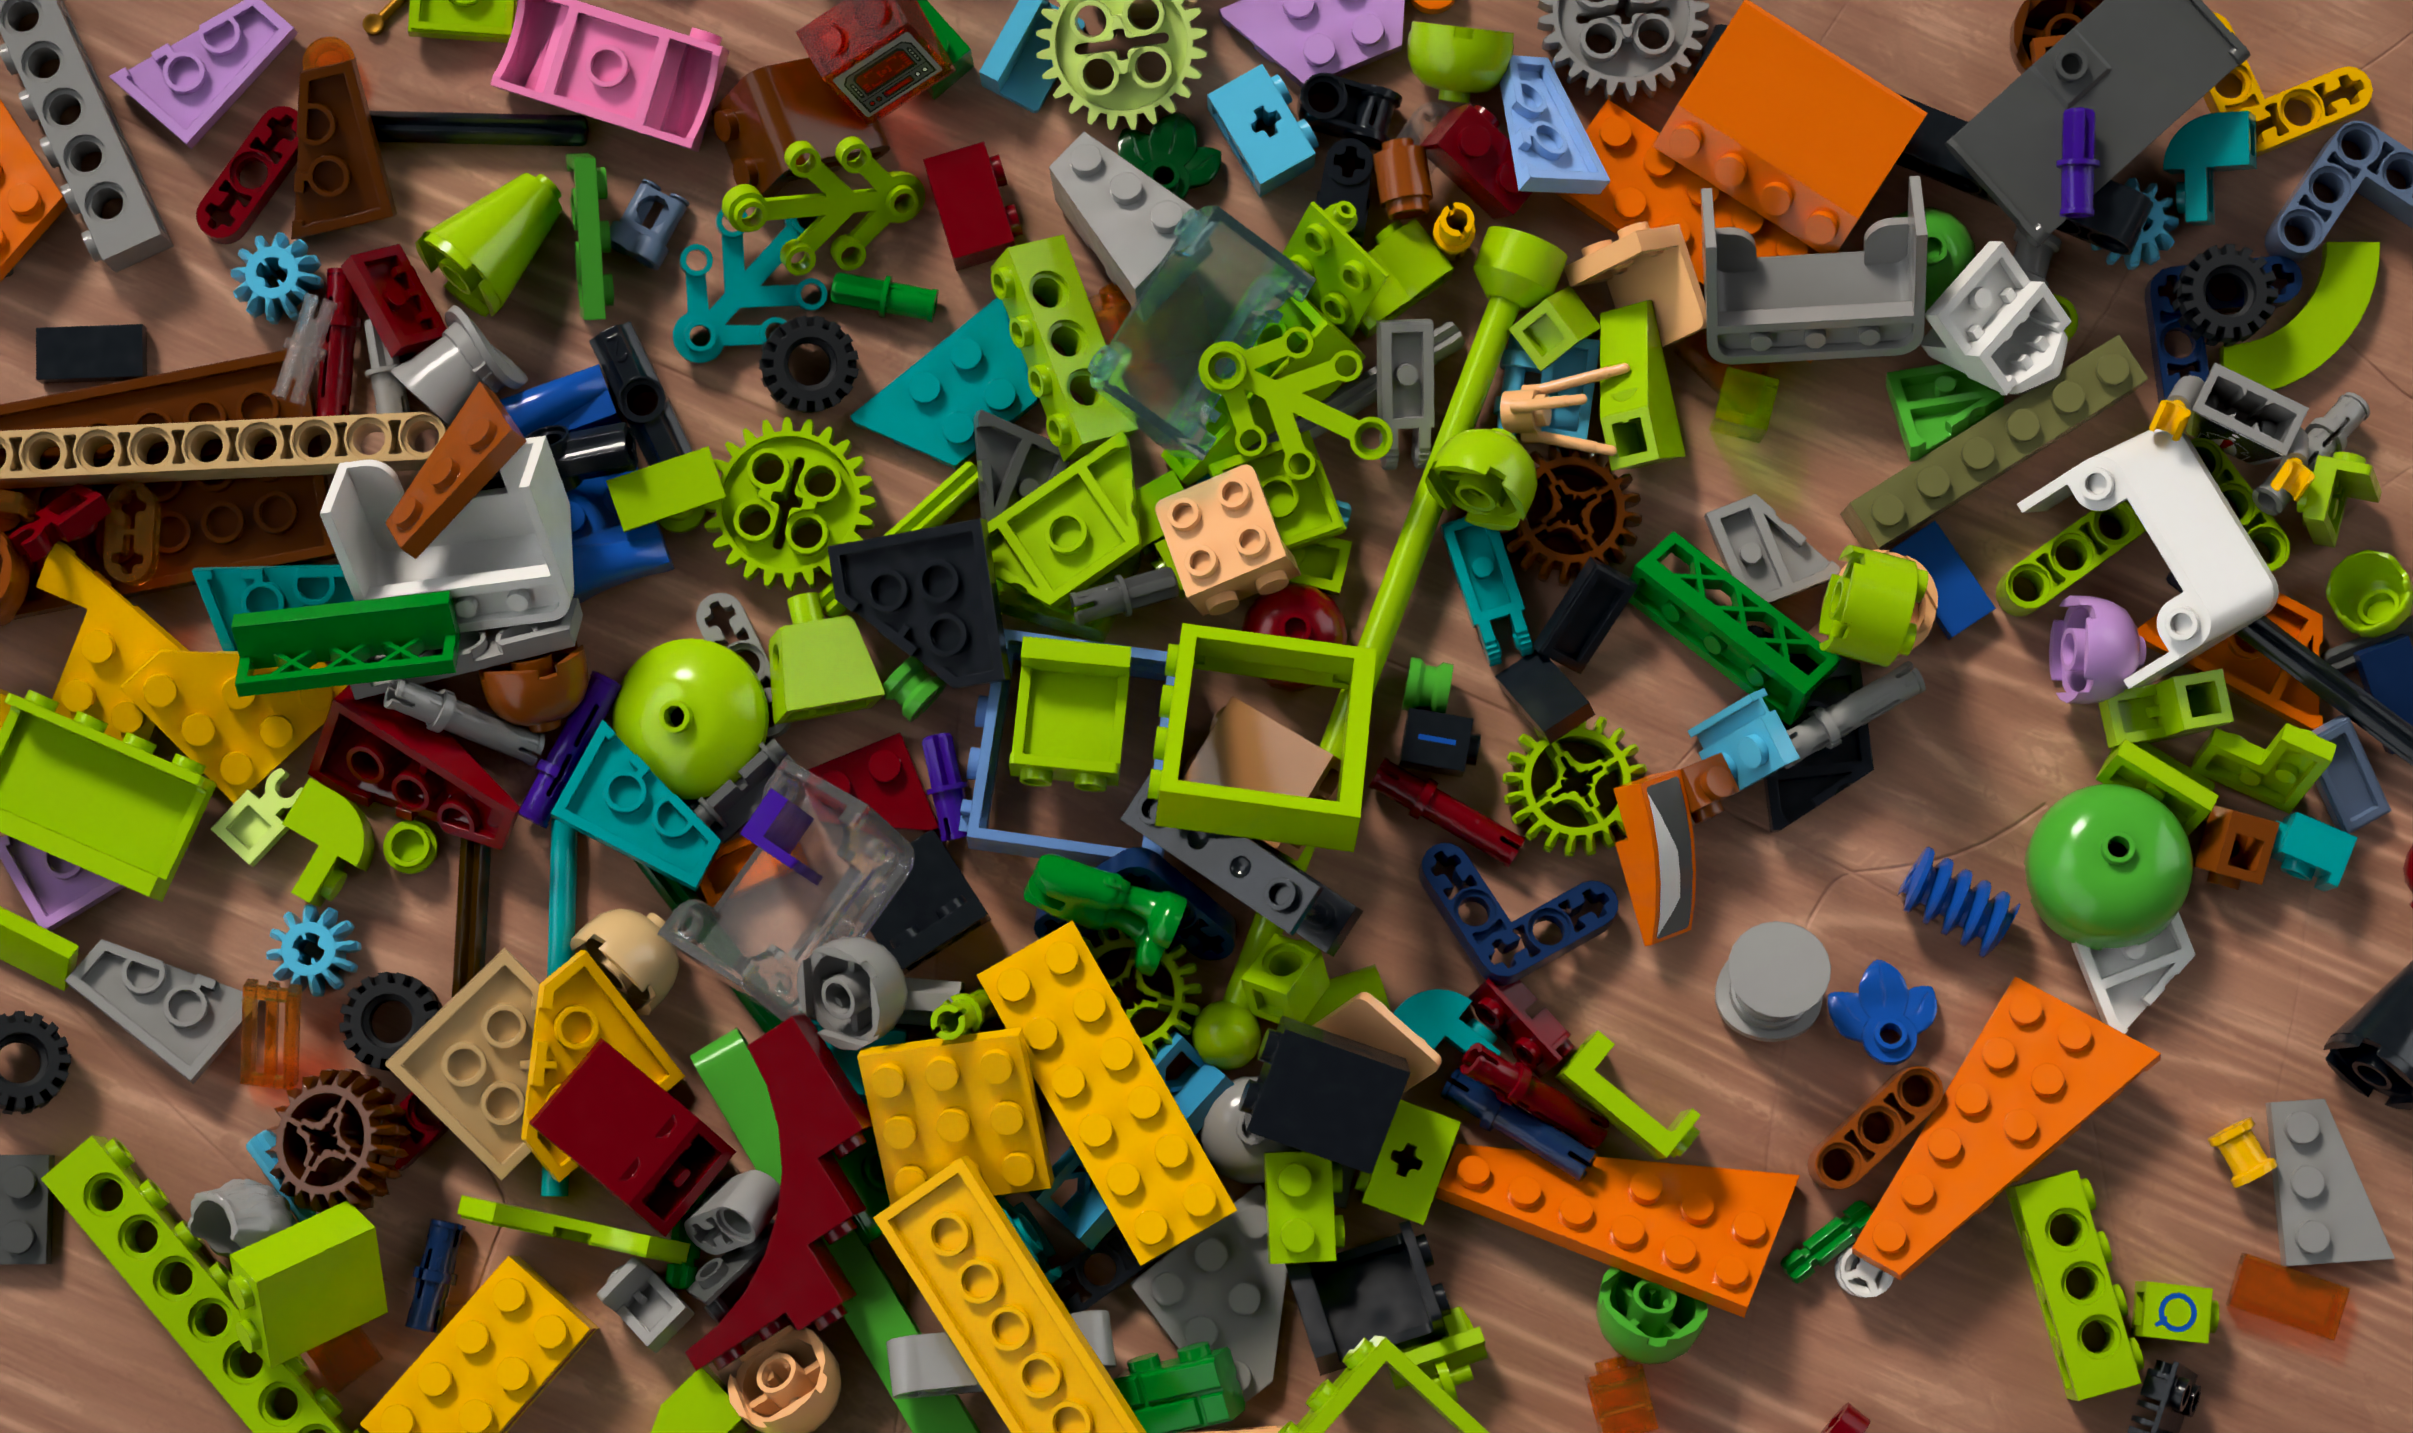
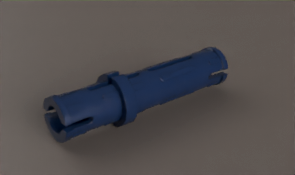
M1459 1067L1452 1073L1450 1077L1453 1081L1452 1083L1446 1082L1441 1092V1098L1449 1100L1480 1119V1126L1487 1131L1498 1130L1574 1177V1180L1581 1182L1587 1175L1585 1170L1587 1167L1591 1169L1598 1152L1590 1150L1514 1103L1508 1106L1498 1100L1496 1092L1462 1074Z

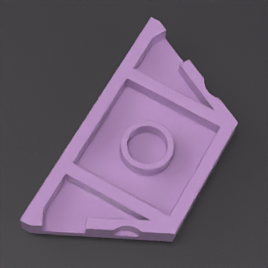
M1240 0L1219 9V16L1222 23L1228 28L1232 26L1254 44V49L1269 62L1278 64L1284 69L1286 76L1302 88L1305 81L1312 75L1331 73L1335 76H1342L1400 52L1402 49L1405 0Z

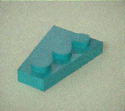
M340 564L198 567L192 569L193 576L223 651H238L231 629L234 614L354 601Z
M603 719L551 812V818L695 892L722 845L721 840L676 794L674 795L651 771V768L616 736L614 730Z

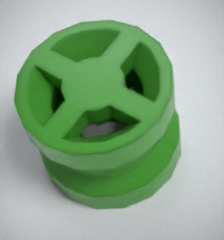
M910 656L882 685L885 693L883 697L886 700H895L902 707V715L909 722H912L932 705L943 692L947 683L938 676H931L924 669V663L916 657Z
M1411 657L1402 710L1408 711L1409 708L1417 709L1421 707L1430 709L1432 712L1445 714L1454 664L1443 662L1436 667L1426 665L1421 658Z

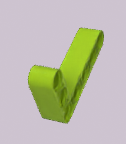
M2206 438L2190 440L2224 496L2236 504L2238 519L2251 540L2261 541L2268 547L2270 561L2267 566L2273 573L2282 567L2290 554V542L2285 532L2272 515L2262 512L2256 506L2252 498L2253 490L2214 441ZM2128 500L2110 510H2091L2012 567L1998 581L1996 599L1999 606L2006 613L2016 617L2032 614L2145 533L2146 529ZM2100 516H2110L2118 521L2121 527L2120 539L2112 540L2106 538L2101 533L2098 523ZM2066 546L2076 552L2079 560L2077 570L2069 571L2058 564L2055 553L2057 547ZM2015 577H2025L2034 584L2036 588L2034 601L2026 602L2015 595L2012 584Z

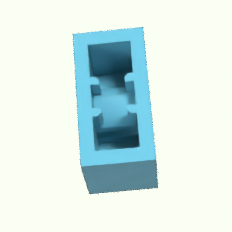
M1263 64L1207 94V109L1259 197L1313 168L1316 155L1313 149L1319 147L1316 136L1307 121L1302 119L1297 122L1287 105L1292 102V98L1281 77L1278 74L1270 77ZM1263 120L1267 126L1275 124L1274 135L1269 137L1264 130L1256 133L1257 122Z

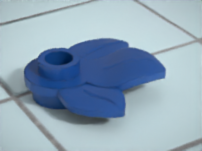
M1883 960L1873 961L1865 970L1859 984V993L1832 992L1828 995L1827 1006L1829 1015L1838 1032L1845 1038L1863 1043L1866 1053L1873 1060L1884 1065H1897L1909 1059L1915 1051L1917 1035L1933 1024L1937 1013V1000L1931 986H1919L1908 990L1905 979L1898 969ZM1886 1029H1892L1899 1034L1900 1040L1894 1044L1886 1043L1882 1040L1880 1033Z

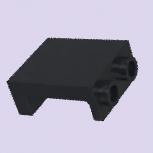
M1409 1220L1399 1223L1400 1233L1337 1253L1336 1261L1285 1263L1288 1278L1320 1376L1347 1368L1342 1362L1343 1358L1350 1349L1354 1350L1364 1337L1370 1341L1374 1335L1383 1336L1399 1350H1403L1446 1336L1442 1317L1451 1315L1450 1306L1442 1283L1431 1285L1426 1267L1434 1265V1260L1425 1234L1415 1236Z

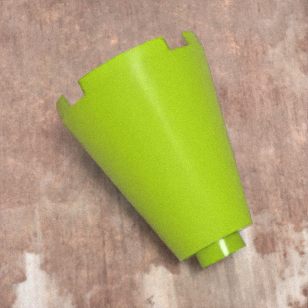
M523 173L424 232L415 242L417 252L431 273L439 266L444 276L449 280L444 287L456 299L477 314L486 317L490 313L492 317L501 310L562 212V206L558 201L562 196L561 192L545 175L538 174L535 177L529 173Z

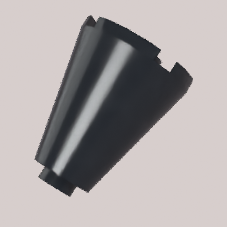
M2413 960L2332 1034L2324 1046V1050L2330 1049L2329 1054L2325 1058L2328 1065L2343 1081L2367 1097L2370 1096L2373 1090L2387 1095L2389 1099L2385 1105L2404 1110L2413 1109Z

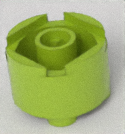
M1854 545L1846 546L1838 559L1848 562L1843 576L1831 575L1824 597L1819 633L1829 635V639L1819 643L1820 649L1840 656L1888 667L1895 661L1898 654L1908 656L1913 648L1917 625L1910 623L1915 602L1920 603L1926 592L1928 571L1918 569L1916 562Z

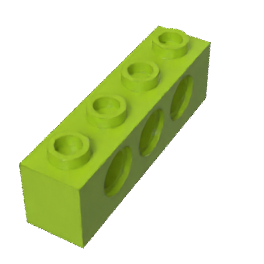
M1064 234L1008 247L990 267L992 272V288L997 298L1003 301L1010 319L1009 330L1012 341L1022 351L1028 367L1030 389L1041 401L1047 417L1046 428L1049 439L1053 445L1058 447L1063 462L1085 456L1121 430L1129 439L1138 430ZM1033 294L1042 297L1048 307L1040 305ZM1052 342L1060 345L1064 349L1066 356L1059 354L1054 349ZM1070 391H1074L1077 394H1079L1082 397L1085 405H1081L1078 402H1076L1073 399Z
M2078 1169L2007 1187L2005 1191L2067 1399L2080 1401L2141 1384L2138 1370L2144 1369L2142 1352L2135 1337L2128 1338L2122 1317L2128 1315V1306L2120 1285H2112L2106 1264L2112 1262V1253L2105 1233L2103 1231L2096 1232L2090 1211L2096 1209V1199L2087 1178L2080 1179ZM2060 1214L2068 1217L2074 1227V1235L2071 1241L2064 1246L2057 1244L2050 1234L2051 1222ZM2077 1267L2086 1272L2090 1281L2088 1292L2080 1299L2072 1297L2066 1288L2067 1275ZM2091 1321L2098 1322L2105 1331V1342L2095 1352L2089 1351L2082 1342V1331Z

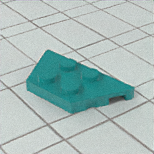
M998 298L994 299L850 415L851 421L861 429L871 430L893 440L902 447L912 451H919L932 457L934 461L957 470L976 454L974 416L976 411L984 410L1014 424L1038 404V399L1029 386L1028 367L1022 351L1012 341L1009 330L1010 319L1003 301Z

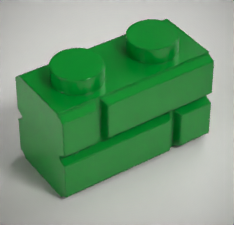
M1199 1342L1178 1349V1358L1160 1361L1158 1353L1138 1356L1128 1360V1369L1113 1379L1147 1433H1178L1233 1421L1245 1411L1244 1397L1240 1383L1236 1379L1237 1372L1231 1350L1228 1346L1211 1350L1209 1342Z

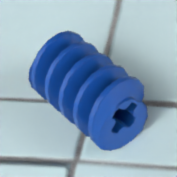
M1926 847L1913 864L1897 895L1900 893L1906 894L1903 911L1908 914L1919 904H1923L1925 906L1922 920L1924 924L1927 925L1940 914L1944 917L1941 934L1946 936L1957 926L1962 927L1960 945L1965 947L1976 937L1982 939L1979 956L1984 958L2000 943L2021 904H2017L2008 911L2010 894L2006 891H2001L1989 900L1992 886L1991 882L1987 880H1982L1970 889L1973 875L1972 871L1968 869H1963L1951 878L1954 865L1953 860L1944 858L1933 867L1934 849Z

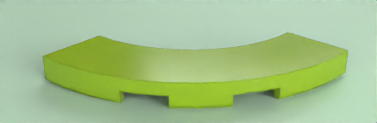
M2326 242L2322 246V261L2316 285L2310 298L2298 315L2287 325L2268 336L2233 346L2224 347L2223 345L2219 348L2220 365L2273 391L2287 387L2320 367L2351 336L2370 302L2379 267L2380 242Z
M461 1195L457 1213L461 1215L460 1218L489 1225L562 1238L677 1264L687 1261L690 1243L464 1195Z

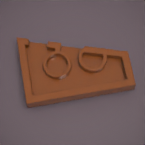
M480 381L385 522L399 547L414 559L418 558L527 441L495 392Z

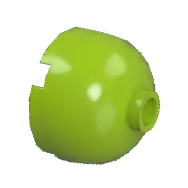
M1412 21L1411 31L1408 35V60L1413 74L1422 84L1439 89L1438 100L1470 103L1471 93L1488 92L1500 84L1513 55L1514 33Z
M1500 428L1465 430L1446 441L1437 453L1425 479L1429 493L1440 506L1450 511L1454 503L1459 508L1468 512L1464 521L1491 530H1512L1518 526L1521 518L1524 521L1538 485L1534 461L1512 433Z

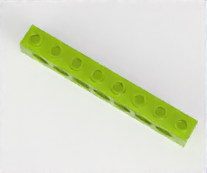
M91 1135L41 1178L253 1433H314L318 1429L327 1433H365L360 1428L352 1431L339 1416L344 1411V1408L338 1399L324 1386L317 1390L304 1373L309 1369V1366L301 1355L273 1368H270L263 1361L261 1370L254 1377H250L242 1371L239 1360L244 1347L236 1332V1323L241 1321L239 1308L235 1304L228 1287V1281L233 1278V1274L219 1261L212 1265L199 1249L205 1244L203 1239L195 1237L190 1233L187 1221L176 1222L165 1208L170 1203L166 1194L151 1179L148 1178L144 1182L130 1167L135 1162L133 1155L117 1138L113 1137L108 1141L106 1137ZM115 1180L122 1188L123 1198L120 1205L110 1211L103 1205L101 1193L108 1182ZM146 1221L152 1223L158 1233L155 1246L148 1252L141 1250L136 1243L137 1229ZM179 1263L186 1264L193 1276L190 1288L182 1294L175 1291L170 1282L171 1272ZM215 1304L220 1305L226 1311L228 1317L227 1326L219 1335L212 1334L205 1325L206 1312ZM284 1387L292 1390L298 1400L297 1410L289 1419L280 1416L274 1406L276 1394Z

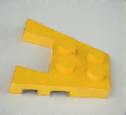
M58 541L47 556L36 587L86 608L87 613L52 700L59 702L55 712L73 720L77 711H80L107 723L108 726L104 734L123 741L126 732H129L153 743L159 728L120 689V686L160 649L189 650L140 607L133 606L111 586L112 583L98 571H93L80 560L71 547ZM1 688L0 730L11 708V705L4 702L10 692Z

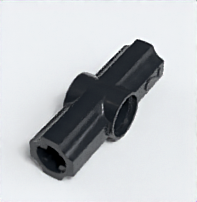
M632 322L614 325L589 340L618 401L620 411L632 428L634 437L648 466L692 452L693 449L673 410L670 398L663 389ZM643 392H653L658 396V405L652 413L645 416L632 413V402L637 395Z
M626 422L569 432L568 428L562 425H550L532 431L525 436V438L547 437L566 493L578 487L583 480L635 471L637 468L636 440L632 428H629ZM500 470L481 490L505 487Z

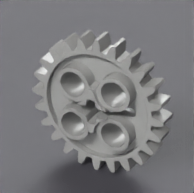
M1539 0L1537 7L1551 13L1538 19L1537 29L1552 32L1543 39L1541 47L1543 50L1558 49L1559 52L1552 61L1553 68H1560L1567 64L1571 67L1566 80L1569 85L1581 76L1587 79L1585 95L1589 96L1597 85L1604 86L1606 101L1607 99L1611 101L1616 89H1623L1625 98L1630 103L1633 101L1638 87H1642L1645 94L1649 98H1653L1656 93L1657 80L1667 88H1672L1676 81L1672 69L1685 75L1689 72L1692 64L1685 55L1699 57L1703 46L1694 38L1705 37L1709 27L1708 24L1696 20L1707 15L1709 3L1694 0H1604L1601 2H1591L1589 0ZM1616 9H1624L1626 17L1631 18L1630 24H1621L1620 16L1614 15ZM1659 9H1666L1669 11V16L1664 17L1653 13ZM1582 16L1586 19L1593 20L1589 21L1588 23L1580 24L1577 22L1576 18ZM1647 30L1655 31L1663 37L1665 45L1658 49H1649L1640 42L1638 35ZM1593 35H1602L1609 39L1613 49L1604 54L1595 53L1587 46L1586 39Z

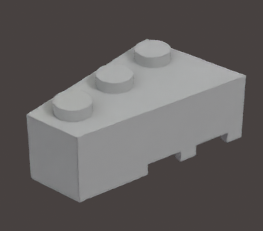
M1083 132L1049 166L1056 203L1089 249L1092 248L1105 267L1106 274L1114 285H1118L1140 322L1209 251L1205 215L1086 132Z

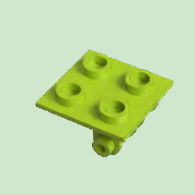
M1313 201L1308 206L1275 267L1330 322L1334 323L1350 339L1390 274L1347 234L1354 229L1358 221L1353 204L1347 201H1340L1323 210Z

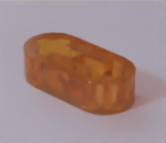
M131 481L118 485L108 496L107 504L112 512L105 518L103 560L104 567L110 576L124 585L133 587L148 582L156 573L159 557L161 506L154 492L141 483ZM136 494L137 498L147 506L145 511L136 513L135 529H131V518L121 511L122 504L131 503L132 496ZM130 539H134V552L144 558L142 564L133 566L132 574H128L127 569L118 564L119 557H126L129 554Z

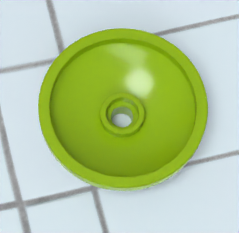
M694 638L678 639L651 649L639 658L624 676L620 684L622 688L614 701L612 727L616 736L635 755L637 754L665 786L680 799L698 800L701 796L704 799L709 798L729 779L735 784L743 777L738 771L762 750L758 745L761 742L764 744L766 742L769 710L761 681L751 666L740 655L716 642ZM680 707L684 712V720L680 726L675 727L671 721V715L676 708Z

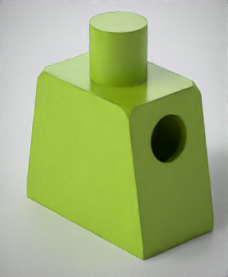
M807 592L790 597L787 603L792 625L780 627L769 639L768 646L774 724L778 725L872 708L885 693L855 620L848 615L824 619L817 592Z

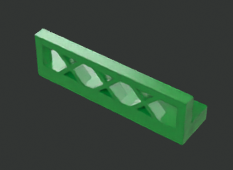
M1674 531L1642 558L1633 569L1630 578L1638 584V588L1628 602L1746 693L1751 694L1765 688L1768 694L1763 698L1766 706L1770 711L1776 710L1779 718L1789 726L1803 714L1812 692L1838 668L1842 660L1836 654L1822 651L1819 646L1821 642ZM1673 553L1689 566L1690 574L1673 573L1662 565L1661 562L1669 554ZM1704 589L1723 591L1731 597L1732 606L1715 605L1705 597ZM1746 621L1765 623L1773 629L1774 638H1758L1748 630ZM1789 653L1805 654L1819 664V666L1808 676L1790 662Z
M441 591L234 614L231 629L240 656L235 686L238 697L456 673L461 633L451 592ZM443 649L442 655L418 657L419 654L426 650ZM372 656H387L379 662L364 663L365 660ZM332 661L325 668L310 669V667L318 662ZM278 667V669L270 674L253 676L254 669Z

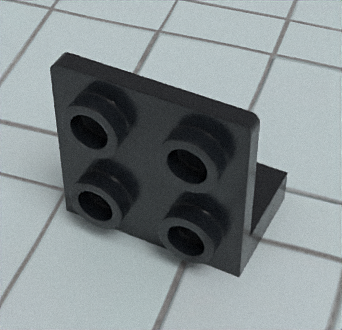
M933 830L921 835L844 886V891L876 941L896 958L904 975L991 920L980 900Z

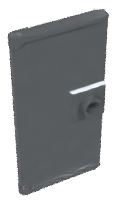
M2104 0L1944 145L2016 224L2017 229L2026 237L2027 241L2038 248L2067 219V217L2059 216L2061 209V169L2056 167V161L2062 159V119L2066 109L2084 107L2093 109L2096 114L2095 159L2100 161V167L2094 171L2095 194L2236 66L2239 67L2251 55L2247 47L2233 32H2230L2202 0Z

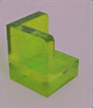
M1727 367L1709 430L1760 443L1768 430L1780 380Z

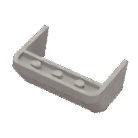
M1909 176L1908 217L1886 218L1872 224L1864 235V251L1757 257L1756 243L1749 232L1736 227L1715 228L1712 188L1701 189L1707 349L1713 359L1724 364L1735 365L1897 356L1915 350L1922 343L1925 325L1928 233L1920 176Z

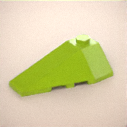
M1285 276L1247 315L1239 328V331L1245 335L1239 345L1245 350L1282 337L1285 331L1291 327H1304L1312 333L1315 341L1314 349L1307 357L1294 359L1286 356L1254 369L1274 380L1329 361L1341 350L1356 352L1362 361L1366 358L1362 351L1334 323L1330 322L1297 287L1293 286ZM1301 332L1293 333L1288 339V347L1294 353H1301L1308 346V339ZM1345 355L1339 358L1336 368L1340 375L1347 377L1354 373L1357 363L1353 357ZM1223 358L1216 365V372L1221 378L1229 379L1235 374L1236 365L1232 359ZM1338 380L1304 392V394L1321 402L1328 398L1343 382ZM1245 390L1255 425L1262 427L1268 436L1276 431L1266 400ZM1210 391L1206 399L1195 401L1161 454V457L1187 486L1209 473L1208 464L1240 454L1235 446V435L1237 432L1224 395ZM1255 430L1246 431L1241 438L1245 449L1261 440V436Z

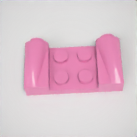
M518 0L511 36L502 60L493 74L490 85L516 95L563 108L699 152L730 51L720 46L722 37L693 27L688 36L577 0Z

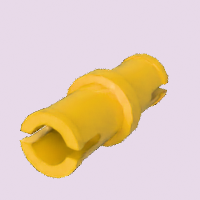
M1453 203L1452 210L1447 205L1434 223V243L1448 261H1455L1456 254L1462 258L1475 238L1474 214L1470 207L1464 203Z

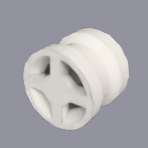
M1854 1244L1848 1246L1837 1256L1834 1266L1835 1278L1839 1286L1848 1294L1864 1298L1876 1297L1886 1292L1891 1286L1894 1279L1893 1276L1859 1258L1860 1262L1858 1263L1857 1256L1852 1254Z

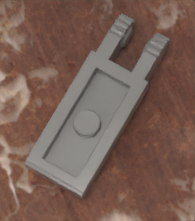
M1431 319L1376 321L1378 418L1383 419L1389 424L1394 437L1390 451L1380 458L1383 470L1396 469L1399 461L1398 429L1413 428L1411 457L1416 469L1425 468L1431 454V428L1435 427L1434 323ZM1380 432V436H1379V446H1380V444L1382 443V434H1381V432Z

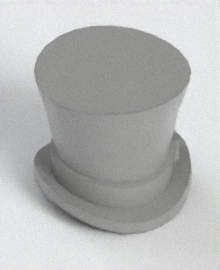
M455 305L445 313V322L448 328L442 333V338L412 359L391 370L394 376L448 428L479 381L495 393L499 392L505 385L512 389H519L528 381L526 374L505 354L490 344L476 324L461 308Z
M1774 921L1750 928L1733 945L1729 960L1722 968L1716 982L1715 1003L1721 1018L1737 1033L1758 1041H1785L1805 1033L1818 1018L1823 995L1830 981L1831 965L1828 953L1814 934L1792 923Z

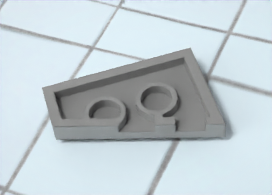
M2312 1099L2265 1103L2270 1156L2275 1158L2278 1164L2272 1170L2281 1266L2395 1259L2326 1100Z

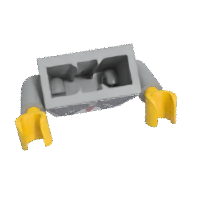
M2216 362L2213 364L2205 382L2200 377L2192 375L2179 379L2168 398L2161 400L2149 426L2150 431L2154 432L2155 429L2166 431L2173 435V441H2179L2187 425L2186 432L2195 438H2206L2214 441L2223 452L2248 464L2258 465L2281 459V469L2270 485L2277 492L2283 488L2293 496V500L2296 502L2300 500L2315 478L2314 473L2308 469L2309 438L2306 431L2300 427L2309 408Z

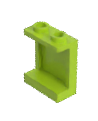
M1023 636L1013 745L1009 759L1010 776L1020 777L1019 782L1037 787L1051 786L1052 780L1074 782L1076 789L1088 792L1106 791L1107 785L1119 786L1132 647Z
M1598 1030L1589 1035L1554 1078L1599 1115L1608 1119L1610 1124L1654 1160L1664 1159L1669 1155L1673 1158L1677 1155L1680 1157L1700 1133L1693 1125L1701 1114L1693 1108L1681 1111L1666 1129L1595 1071L1596 1067L1615 1044Z

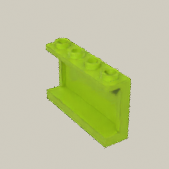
M28 690L24 699L8 693L4 702L11 705V708L0 730V832L163 902L217 783L202 776L206 766L177 753L172 762L153 755L157 747L156 744L129 732H126L123 741L104 734L108 724L83 712L77 711L73 720L55 712L59 702L32 690Z

